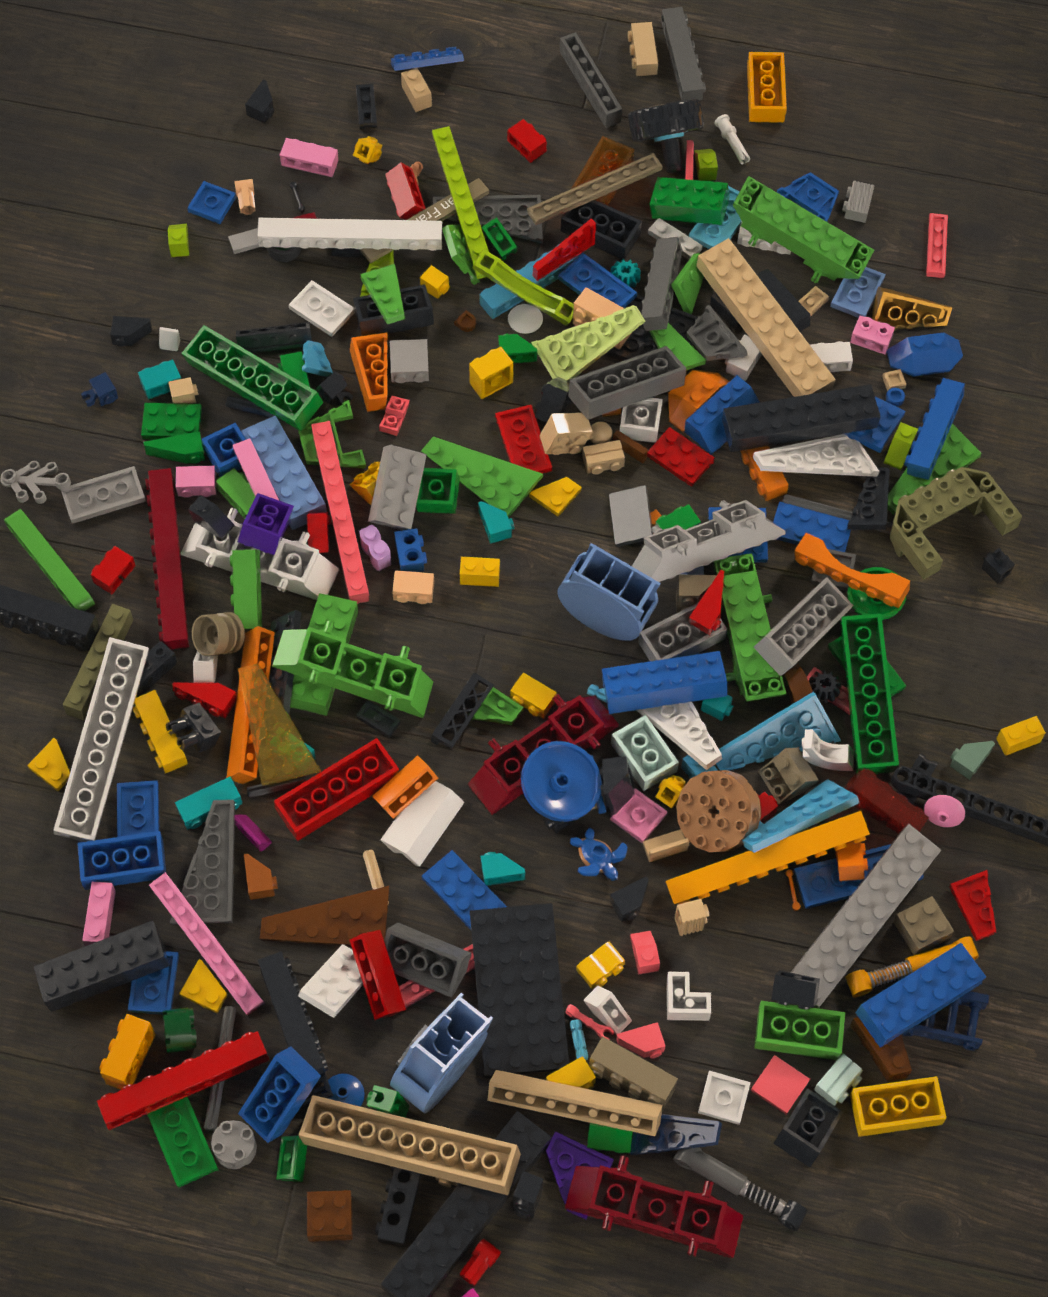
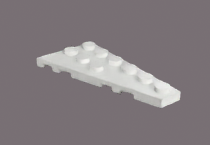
M845 434L754 452L753 459L761 471L877 477L879 474V470L861 443L855 439L848 438Z
M692 702L636 710L642 716L646 715L656 728L706 770L722 760L720 750L707 732V728L704 722L701 721L699 713Z

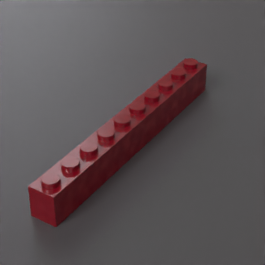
M171 468L148 471L149 478H146L145 482L146 489L150 490V495H147L148 507L151 506L152 509L151 512H148L149 522L153 523V528L150 529L151 540H154L155 545H151L152 556L156 557V562H153L154 574L158 576V579L154 580L155 590L159 591V597H156L157 609H161V614H157L158 624L162 626L159 638L170 650L189 647L173 474Z

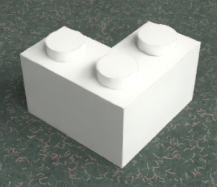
M668 972L667 1020L709 1021L711 1015V993L690 992L689 972Z

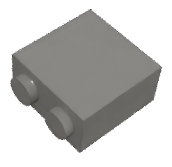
M427 339L390 341L391 381L397 383L429 381Z

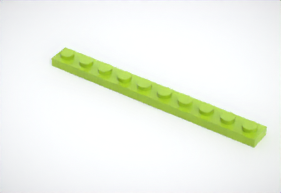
M450 127L432 130L434 142L471 261L474 265L483 249L488 251V247ZM475 270L477 279L485 278L484 275Z

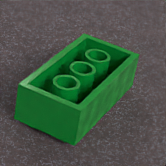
M657 177L650 201L652 219L660 218L662 220L722 225L730 198L728 183Z

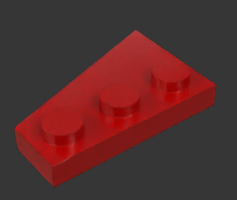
M985 870L951 883L949 888L975 940L978 941L996 933V926L991 905V892L988 885V871Z

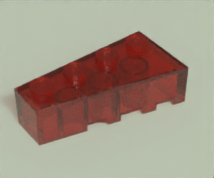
M863 768L852 776L844 789L858 796L859 803L854 805L856 808L867 809L870 811L872 818L886 821V826L898 834L908 824L920 832L929 818L921 808L908 802L909 800L904 795L895 792L891 785L882 782L871 770Z

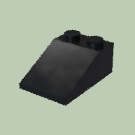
M807 1088L773 1144L808 1167H811L837 1125L843 1111Z

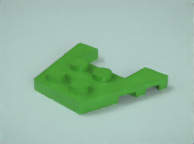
M349 400L343 402V405L329 410V413L319 418L318 416L309 421L302 431L298 430L306 464L319 465L311 424L330 421L340 467L366 468L362 450L342 453L335 422L353 419Z

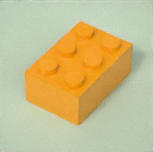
M126 1014L125 1019H121L117 1028L119 1032L116 1039L113 1038L108 1048L110 1052L107 1059L104 1058L99 1068L106 1084L118 1089H122L129 1084L134 1085L156 1035L150 1022Z

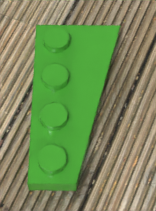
M395 264L361 274L363 284L386 323L391 324L405 319Z

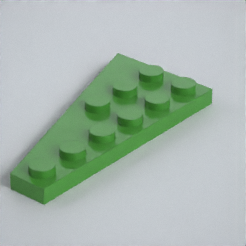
M952 424L929 480L908 475L906 468L888 495V510L894 515L898 500L902 496L911 495L917 488L929 485L935 478L940 479L952 469L966 468L981 456V452Z
M432 437L421 450L423 454H427L426 456L442 469H457L461 484L485 503L505 511L508 518L544 476L542 473L436 437Z

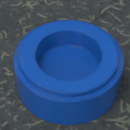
M899 388L888 390L886 402L896 407L904 403L905 393Z

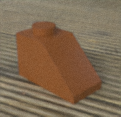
M244 854L250 900L275 896L274 889H278L276 876L272 877L269 868L249 854Z

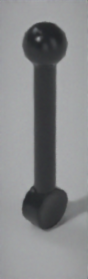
M291 182L290 188L294 191L297 199L299 212H304L305 207L302 205L297 192V183Z

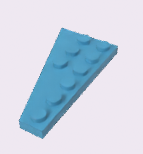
M812 692L721 747L719 750L722 754V760L717 762L716 765L719 770L730 771L744 767L745 764L764 762V759L776 757L785 748H799L802 752V738L805 737V730L813 729L818 737L827 743L832 741L836 743L841 741L816 694Z
M827 779L742 839L744 847L755 853L858 804V796Z

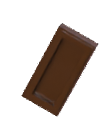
M616 430L613 434V441L620 440L622 450L643 464L647 459V448L619 430Z

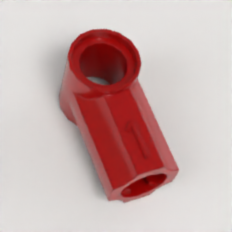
M483 1238L474 1249L471 1259L460 1272V1276L469 1284L475 1286L488 1267L491 1268L496 1262L501 1251Z

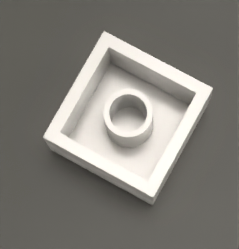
M650 397L623 407L620 432L633 440L656 443L662 399Z

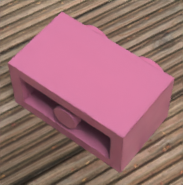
M215 466L176 467V490L178 496L191 497L201 495L209 497L216 495Z

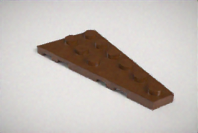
M390 886L264 917L261 920L260 940L351 946L350 939L362 933L381 930L383 940H385Z

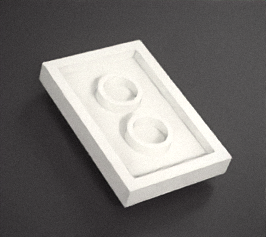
M312 280L289 304L290 310L331 337L355 313L354 307Z

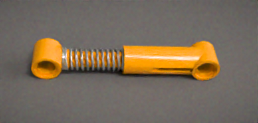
M964 937L952 944L907 957L905 962L895 963L891 967L887 966L884 969L881 968L868 973L865 970H857L848 974L845 978L851 994L855 998L870 993L872 988L879 986V984L882 985V983L896 981V978L898 980L900 978L903 979V976H908L959 943L963 944L974 960L979 955L972 938Z

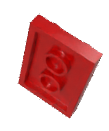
M671 427L665 431L647 452L648 458L691 487L715 460V457Z

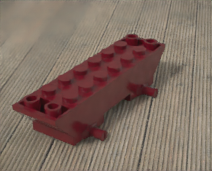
M556 694L552 700L559 708L548 717L545 723L519 741L514 740L508 745L501 747L495 738L488 742V745L495 752L484 761V765L470 780L468 787L491 815L523 794L521 786L522 768L527 758L535 749L549 742L563 741L575 744L583 750L590 746L596 750L601 745L598 740L619 726V723L609 714L608 710L595 695L583 698L579 695L575 699L565 702L559 694Z
M620 1156L618 1168H608L601 1165L600 1167H575L564 1209L604 1220L602 1229L605 1230L607 1226L606 1231H611L612 1223L689 1245L687 1254H692L694 1257H696L699 1248L732 1259L734 1258L744 1215L729 1207L727 1202L717 1200L711 1196L713 1182L705 1181L703 1192L693 1193L686 1190L682 1192L644 1181L642 1177L632 1175L626 1171L629 1158L626 1157L624 1160L625 1156Z

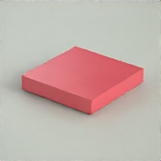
M774 1055L751 1088V1091L787 1115L810 1079Z

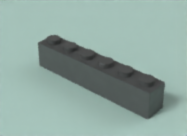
M682 7L662 9L661 23L681 100H702L703 93L706 92V85L701 80L702 70L698 68V55L694 53L695 43L690 38L691 28L687 27V14L684 13Z
M577 33L561 37L560 53L605 128L621 123L622 107Z
M678 237L657 239L656 246L653 248L654 256L653 260L650 261L651 270L648 273V285L645 286V299L642 300L641 315L646 321L643 323L645 331L667 329L674 296L671 284L678 276L683 251Z

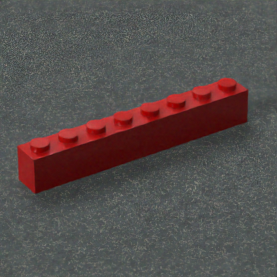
M258 1031L254 1033L248 1032L236 1041H227L220 1048L203 1052L197 1058L186 1059L182 1064L176 1067L165 1068L162 1073L155 1076H147L137 1084L126 1085L121 1091L114 1094H105L97 1103L107 1128L112 1130L269 1061Z

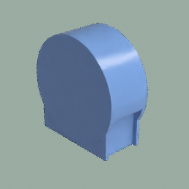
M591 543L587 552L578 555L558 588V597L567 611L590 629L610 638L633 640L639 636L658 604L656 591L661 583Z
M462 993L410 1046L390 1082V1086L394 1090L398 1091L399 1094L424 1114L442 1100L471 1064L481 1049L488 1034L487 1030L493 1020V1017L490 1016L488 1019L462 998L464 995Z

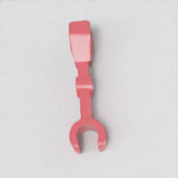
M570 1004L565 1012L567 1016L581 1020L586 1027L594 1030L600 1038L602 1036L605 1037L603 1035L605 1031L612 1035L614 1034V1030L611 1027L597 1024L592 1018L582 1014L574 1005Z

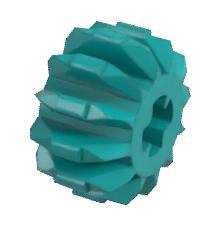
M622 259L621 263L616 261L610 273L629 287L635 288L636 283L640 281L641 270L638 268L637 263L632 264L631 259L628 262Z

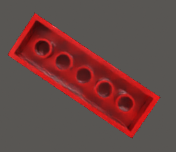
M376 738L274 800L275 809L295 839L299 841L375 794L399 772V768Z

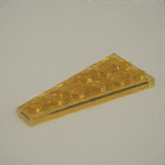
M254 664L239 668L238 671L262 786L321 772L320 767L313 759L310 750L303 742L300 733L283 708L280 699L273 691L260 665Z

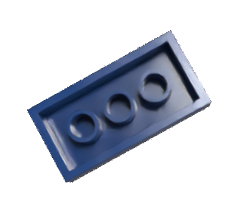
M160 831L78 843L80 878L84 890L91 889L92 882L113 883V886L156 880L166 872L164 845Z
M289 1047L275 1055L238 1114L269 1143L285 1132L321 1075L292 1047Z

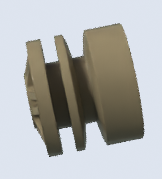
M233 612L201 615L193 623L192 640L197 651L203 656L235 653L243 645L245 638L244 627L238 615Z

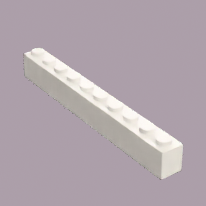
M259 218L258 243L259 247L265 248L272 246L283 248L314 247L321 249L373 248L376 250L389 248L393 250L428 249L434 251L442 250V221Z

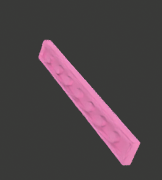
M165 872L149 884L248 1016L260 1007L264 1001Z

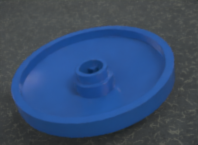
M563 741L543 744L530 754L523 765L521 786L524 796L535 811L548 819L560 822L577 820L586 815L595 806L601 793L602 781L597 764L585 750L575 744Z

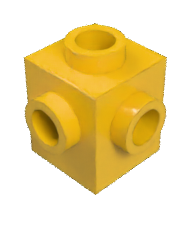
M370 136L358 139L353 156L366 164L376 162L382 154V145L377 143V139Z
M675 775L668 779L664 778L658 787L660 790L655 797L670 808H673L677 805L680 792L686 785L685 780Z

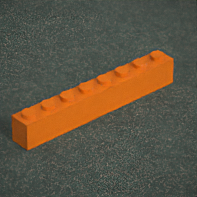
M259 626L245 633L226 777L231 776L233 781L245 784L257 777L275 632Z

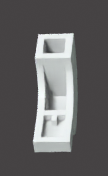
M813 729L805 730V737L802 738V757L807 762L831 770L854 771L855 753L849 744L837 745L827 743L821 740Z

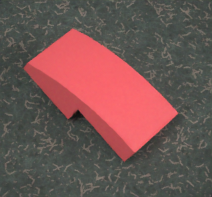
M391 396L386 407V413L379 426V431L397 436L410 400Z

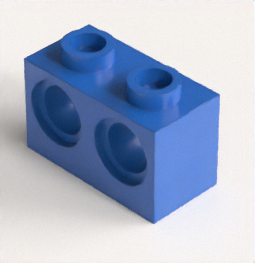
M417 528L394 532L400 571H424V564L427 563L426 553L421 551V547L424 546L423 537L418 535ZM408 541L414 542L412 544H406V542ZM411 558L417 559L415 561H409V559Z

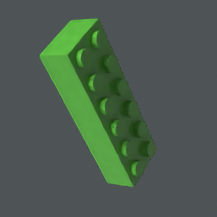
M319 593L309 627L324 630L326 620H331L330 623L334 621L332 633L346 639V643L349 644L358 614L357 601ZM294 674L290 708L327 716L335 688L318 682L317 684L309 683V679Z

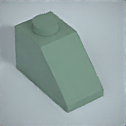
M993 741L964 744L960 750L956 748L950 757L953 759L950 767L970 780L991 753L995 743Z

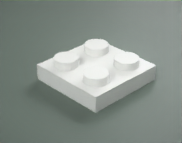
M709 1071L698 1113L740 1125L751 1082Z

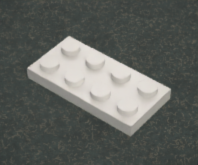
M342 944L300 990L298 997L334 1018L363 985L353 950Z

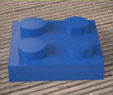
M203 181L187 208L188 212L221 224L236 199V193Z

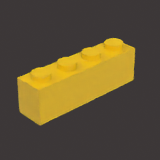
M156 690L135 698L133 712L136 718L140 717L142 723L139 725L143 734H148L150 738L147 740L151 752L155 750L157 754L154 758L158 768L163 767L166 774L187 765L186 756L183 750L180 749V746L178 747L176 734L170 735L169 731L167 732L166 723L170 721Z

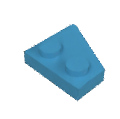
M306 341L303 344L304 354L302 360L305 361V364L302 366V371L329 377L333 372L324 352V347L321 343Z

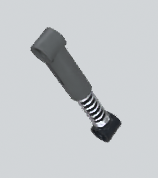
M700 1147L678 1150L673 1158L674 1162L687 1170H693L736 1196H747L749 1200H754V1203H759V1206H764V1209L768 1208L770 1212L773 1211L779 1217V1222L791 1230L798 1231L808 1212L804 1206L795 1201L789 1200L785 1202L782 1199L778 1200L776 1196H771V1193H766V1190L762 1191L760 1187H755V1184H750L751 1181L747 1180V1176L706 1154Z

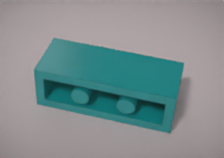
M231 776L175 802L177 811L187 830L198 828L206 821L213 800H234L235 810L239 808L242 800Z

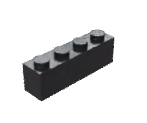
M767 268L758 273L759 279L799 332L809 327L810 313Z

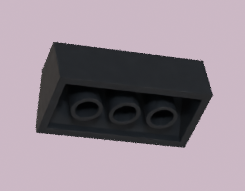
M425 284L400 289L405 319L391 324L386 323L370 295L353 298L361 336L380 333L390 334L434 325L433 308Z

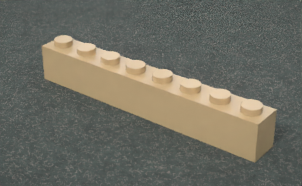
M499 1070L494 1072L489 1082L487 1100L650 1136H656L661 1122L663 1106Z

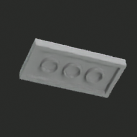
M134 466L70 485L69 489L61 490L72 524L146 501Z

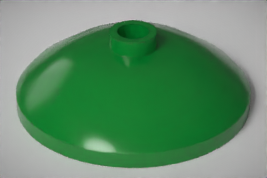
M872 567L860 571L868 574L895 573L882 567ZM848 586V600L853 604L852 609L858 615L881 614L882 620L896 615L903 608L906 601L905 597L899 608L888 606L882 600L876 602L874 599L878 598H871L865 592L854 590Z

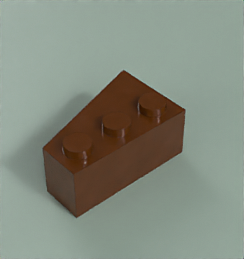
M859 1017L853 1018L850 1027L857 1033L862 1041L861 1043L867 1048L887 1082L907 1078L912 1069L902 1035L880 1048Z

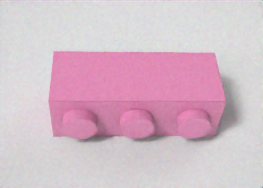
M286 138L280 153L281 166L333 177L338 163V150L332 147H324L314 143Z
M91 883L82 940L85 946L109 937L116 894L113 883Z

